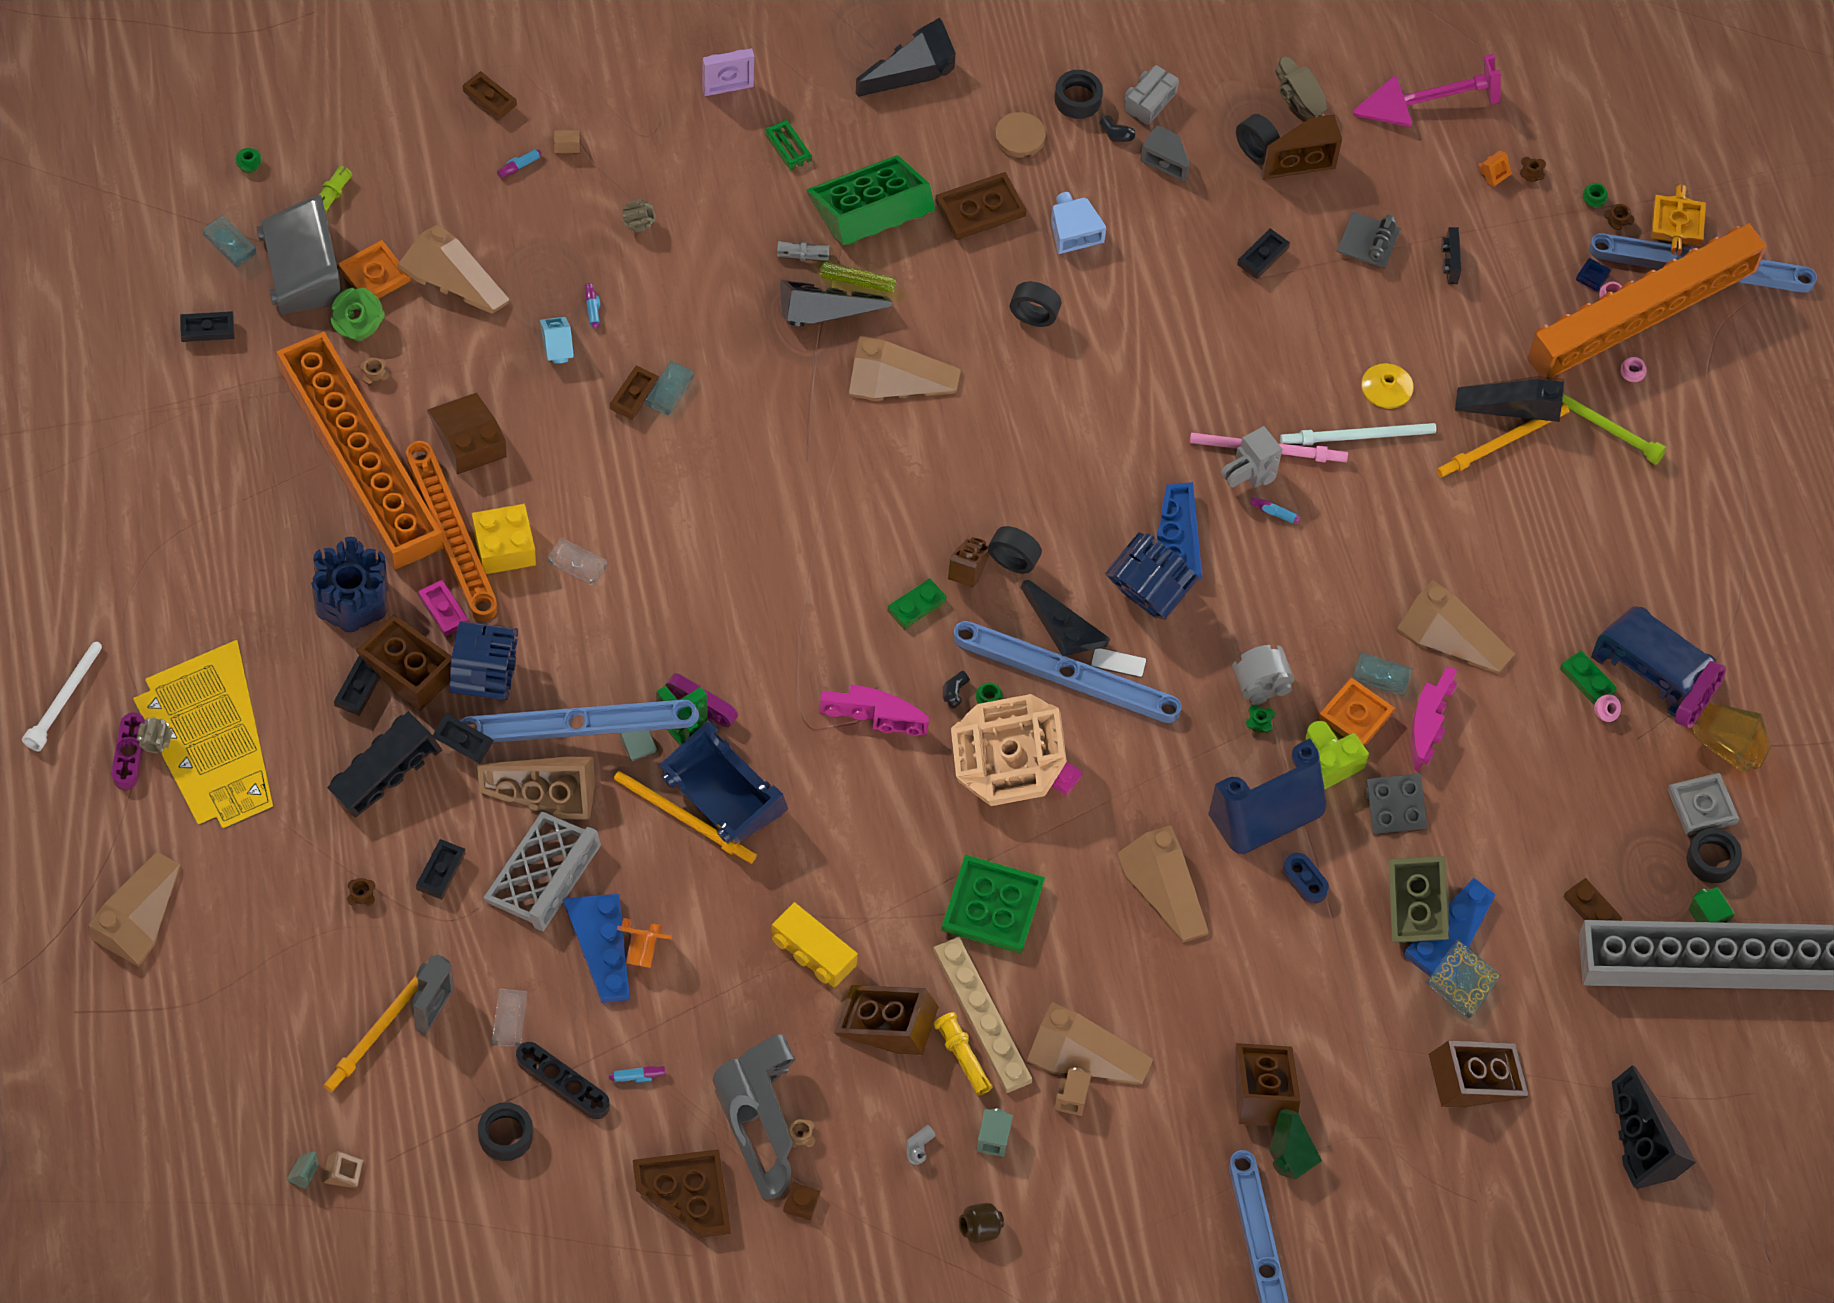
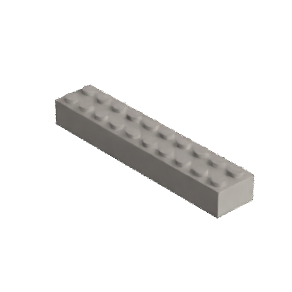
M1584 920L1579 932L1583 985L1834 990V925Z

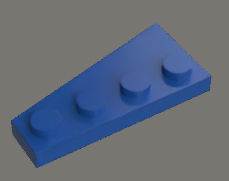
M1193 482L1166 485L1157 540L1165 546L1164 550L1169 548L1174 552L1169 560L1175 553L1178 554L1186 562V566L1195 572L1194 574L1198 575L1199 579H1202Z
M1473 878L1449 903V940L1413 942L1405 950L1403 956L1431 978H1440L1441 972L1443 977H1449L1452 973L1451 967L1448 964H1444L1442 969V964L1449 961L1450 964L1457 965L1460 962L1461 957L1455 952L1459 951L1457 943L1460 942L1462 944L1461 950L1467 952L1496 894ZM1454 953H1456L1455 956L1458 955V957H1455V962H1452V961H1454V958H1453V957H1449V958H1448V961H1447V957H1448V956H1450V955L1454 956ZM1459 964L1458 966H1455V967L1452 966V968H1453V974H1452V976L1449 978L1450 980L1453 979V977H1454L1456 971L1458 970L1460 964ZM1444 980L1443 984L1446 986L1443 987L1445 989L1447 986H1450V980Z
M619 894L563 899L564 908L570 918L571 926L580 944L581 952L588 965L589 973L601 1003L630 1000L623 931L617 930L618 925L622 926Z

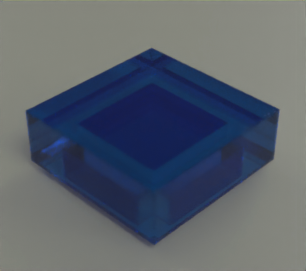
M1588 258L1577 274L1576 281L1598 292L1609 277L1612 269Z

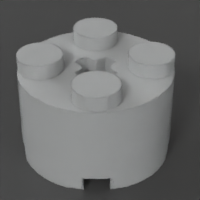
M1270 645L1253 648L1241 655L1242 661L1238 664L1235 661L1232 665L1242 695L1246 700L1251 701L1252 705L1263 704L1267 698L1276 695L1284 696L1292 691L1291 685L1294 682V675L1281 646L1276 645L1277 649H1271Z

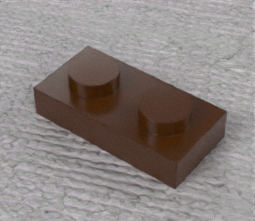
M481 71L462 85L465 94L498 120L517 106V99Z
M636 365L610 402V410L633 420L659 383V376Z
M1587 878L1570 888L1563 896L1584 920L1622 921L1620 914Z

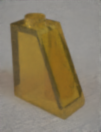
M1709 702L1692 727L1696 739L1742 772H1748L1750 768H1761L1771 749L1761 713Z

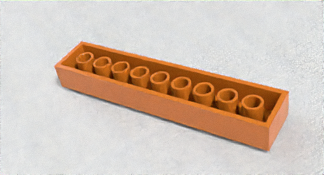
M1750 223L1743 227L1736 226L1727 235L1711 239L1706 246L1700 249L1693 248L1683 258L1670 260L1663 268L1647 272L1642 279L1636 282L1629 281L1619 291L1615 293L1608 292L1599 301L1583 305L1578 312L1572 315H1563L1553 325L1540 327L1535 332L1527 359L1540 376L1553 378L1754 274L1759 267L1767 246Z
M325 331L276 351L280 373L393 569L397 570L442 550L443 541L440 528Z

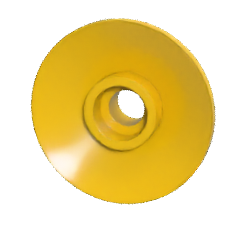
M1383 363L1374 365L1365 372L1361 382V389L1365 398L1373 405L1385 409H1394L1403 406L1409 401L1413 393V381L1410 375L1401 367Z

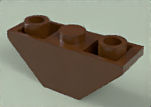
M976 537L967 538L955 550L950 558L949 580L970 587H974L979 582L990 555L986 541Z

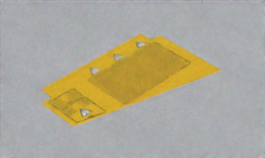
M234 640L146 678L145 680L150 691L134 697L133 700L144 719L155 717L156 719H163L166 723L170 724L169 730L173 732L169 748H164V752L161 754L197 824L217 817L222 828H225L273 807L238 640Z

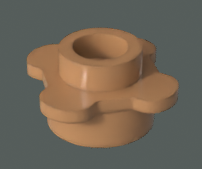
M369 358L362 362L360 370L364 373L363 382L372 384L379 380L386 381L389 378L388 372L385 371L386 362L379 358Z
M791 1120L786 1124L793 1142L792 1148H795L797 1145L812 1147L815 1144V1138L812 1136L814 1123L811 1120ZM798 1132H803V1135L799 1136Z

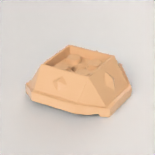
M1032 694L977 704L966 714L961 722H957L951 728L956 778L959 783L990 806L1045 796L1067 762L1059 708L1046 703ZM1011 750H1017L1014 754L1007 755Z

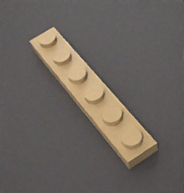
M960 937L935 946L933 953L1005 1093L1007 1094L1031 1084L1032 1077Z

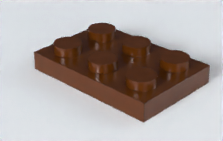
M1006 172L937 194L935 197V202L956 240L1026 217L1027 213Z

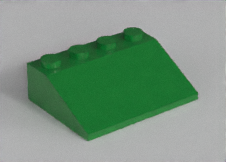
M899 155L807 189L808 196L831 234L842 245L853 244L861 238L877 235L882 230L900 226L908 220L921 218L927 213L935 211L930 183Z

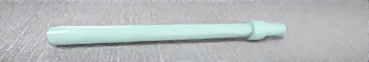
M1428 423L1321 432L1301 430L1300 433L1281 434L1280 442L1287 445L1301 444L1302 446H1310L1315 442L1435 434L1436 424Z

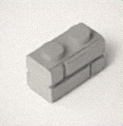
M1157 65L1153 66L1149 72L1144 71L1138 80V85L1135 88L1130 87L1125 93V112L1134 118L1137 117L1139 121L1146 125L1150 124L1177 93L1178 78L1169 72L1166 73L1164 69Z

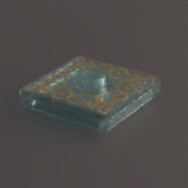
M1457 940L1452 944L1425 983L1469 1019L1477 1011L1501 975L1460 940Z

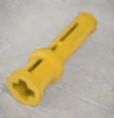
M947 1013L938 1018L933 1025L935 1029L940 1030L944 1037L946 1049L953 1051L976 1095H983L989 1092L993 1086L968 1044L969 1036L959 1026L956 1020L958 1018L956 1013Z

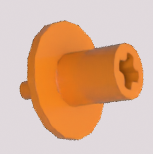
M623 918L622 926L618 925L617 930L632 933L626 963L651 968L656 938L672 940L673 935L661 933L662 925L650 923L649 931L631 928V919Z

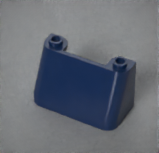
M1637 606L1631 607L1600 634L1591 658L1601 665L1606 659H1611V664L1614 666L1620 661L1661 690L1659 698L1661 700L1667 698L1670 703V708L1667 712L1673 717H1676L1679 706L1692 689L1706 665L1710 661L1717 662L1712 655L1704 653L1652 616L1647 609Z
M708 720L659 764L664 772L661 777L669 787L673 788L676 786L719 829L717 834L726 844L732 842L736 845L782 816L788 810V806L783 793L775 785L771 787L767 780L764 781L731 749L730 744L716 734L718 729Z
M1311 739L1299 743L1292 750L1291 759L1296 767L1295 769L1258 787L1250 789L1247 783L1239 777H1229L1215 784L1208 815L1234 852L1240 854L1248 853L1320 818L1324 814L1327 800L1320 755Z

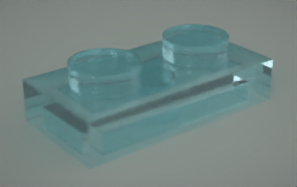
M221 216L203 229V235L236 268L257 254L256 247L224 216Z
M671 361L647 396L646 405L669 416L693 380L694 371Z
M1361 652L1353 679L1404 696L1413 668Z

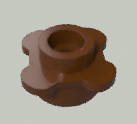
M1522 158L1521 164L1523 168L1520 170L1521 177L1529 182L1543 180L1545 177L1543 169L1546 167V162L1543 159Z
M1616 204L1611 210H1606L1604 213V217L1609 219L1612 223V228L1615 230H1621L1627 224L1632 225L1635 220L1631 215L1630 208L1624 204Z
M364 878L349 881L347 885L350 891V895L347 897L349 905L365 904L370 906L375 902L373 890L376 885L374 881Z

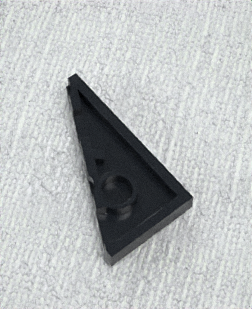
M1023 581L1021 590L1062 656L1108 646L1110 641L1108 636L1032 581Z

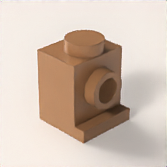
M1070 1068L1067 1079L1061 1078L1054 1110L1082 1116L1091 1074L1086 1073L1080 1068Z

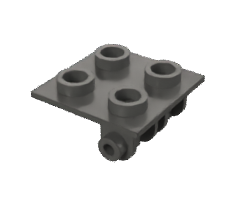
M1352 212L1337 252L1385 268L1401 228L1396 226L1395 217L1392 215H1386V217L1379 221Z
M1421 773L1367 779L1368 788H1365L1366 799L1369 798L1373 834L1427 828Z

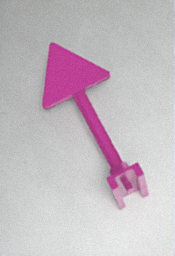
M1495 55L1484 56V74L1473 76L1472 79L1407 95L1402 93L1397 76H1393L1355 108L1353 115L1411 127L1412 120L1407 108L1409 105L1474 89L1476 91L1485 89L1491 105L1500 103L1501 73L1500 70L1495 71Z

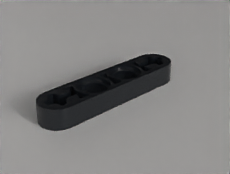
M525 1042L518 1046L516 1061L522 1070L592 1119H601L608 1114L610 1104L608 1095L538 1044ZM531 1052H533V1053H534V1059H535L537 1062H535V1061H534L533 1059H531V1058H528V1059L525 1061V1060H524V1053H526V1054L529 1055V1054H531ZM550 1066L556 1067L560 1071L559 1075L555 1078H547L543 1072ZM573 1082L582 1086L581 1092L575 1095L569 1094L566 1091L567 1085ZM588 1091H589V1099H587V1098L585 1097V1096L587 1095V1092H588ZM599 1100L602 1101V1108L595 1107L592 1109L591 1101L595 1103Z

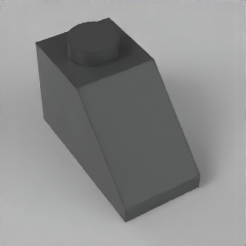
M1156 125L1142 147L1140 161L1186 182L1190 163L1180 136L1169 129Z

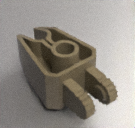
M1285 56L1280 58L1275 74L1281 82L1279 87L1281 97L1298 117L1305 121L1318 115H1324V112L1327 111L1325 94L1310 69L1306 66L1299 68L1291 57Z

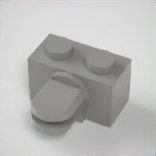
M1265 426L1242 438L1241 446L1237 448L1236 460L1227 464L1222 469L1221 476L1227 480L1228 485L1232 488L1246 480L1254 488L1262 484L1268 485L1277 476L1282 448Z

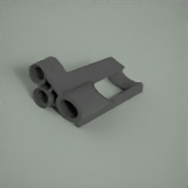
M785 1035L770 1037L747 1050L739 1059L735 1058L725 1062L716 1070L712 1079L716 1088V1095L762 1199L782 1196L791 1179V1166L787 1156L793 1146V1142L772 1086V1082L777 1080L782 1074H786L788 1067L795 1061ZM760 1117L777 1155L775 1164L765 1173L742 1125Z

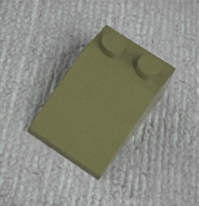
M1445 856L1388 859L1392 942L1449 940L1448 870Z

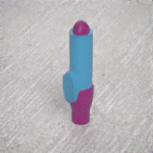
M534 149L520 158L514 157L510 159L503 168L497 171L498 176L503 178L517 172L519 169L539 159L542 152Z
M587 283L585 284V302L587 304L590 326L596 329L600 325L598 313L600 299L594 291L593 284Z
M1257 497L1252 498L1250 504L1261 511L1292 524L1300 522V518L1296 513L1277 506L1270 501Z
M646 1066L643 1068L618 1070L611 1073L609 1079L615 1082L635 1080L636 1083L650 1082L653 1078L665 1076V1066Z

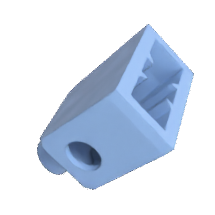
M1069 192L1059 194L1056 197L1058 204L1052 207L1051 224L1058 254L1104 243L1106 226L1089 200L1086 198L1073 200Z

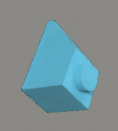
M566 317L540 320L547 360H552L553 363H565L568 361V358H573L571 328Z

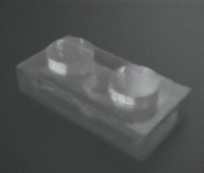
M562 537L547 557L549 564L593 586L608 566V560Z
M499 988L492 1045L511 1047L521 1045L528 991Z

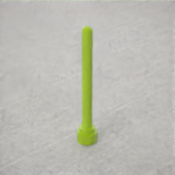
M1563 394L1562 404H1566L1573 412L1643 451V455L1647 457L1646 460L1657 465L1667 449L1666 446L1659 442L1654 443L1651 441L1648 443Z

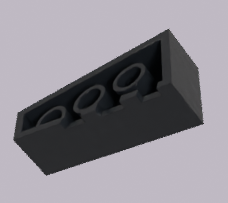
M408 711L406 714L398 716L393 721L392 727L384 734L378 735L364 753L354 757L351 765L344 772L335 775L327 788L356 818L384 796L383 790L385 788L399 785L403 782V777L407 771L412 768L417 771L425 765L423 761L425 757L431 753L436 756L443 749L433 735Z

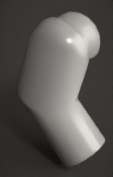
M926 1125L906 1142V1157L911 1164L919 1165L926 1159L924 1145L936 1136L929 1125Z

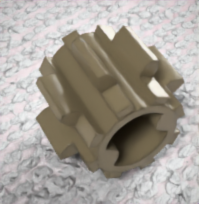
M643 199L627 203V206L623 208L622 214L625 226L629 230L634 229L635 232L651 228V225L655 223L656 217L653 205L649 201L644 202Z
M155 717L145 719V723H140L136 739L140 741L139 747L143 748L146 752L154 754L164 752V748H169L173 732L169 730L170 724L166 723L163 719H156Z

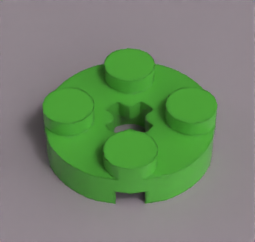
M366 288L346 289L336 297L332 305L333 318L331 317V323L334 329L345 338L358 342L372 335L385 317L379 298ZM353 310H362L360 317L353 320Z

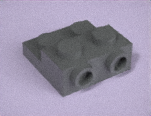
M431 955L427 963L423 962L416 974V978H418L417 989L419 991L412 1001L414 1008L413 1018H415L416 1030L425 1035L454 990L452 964L440 955Z

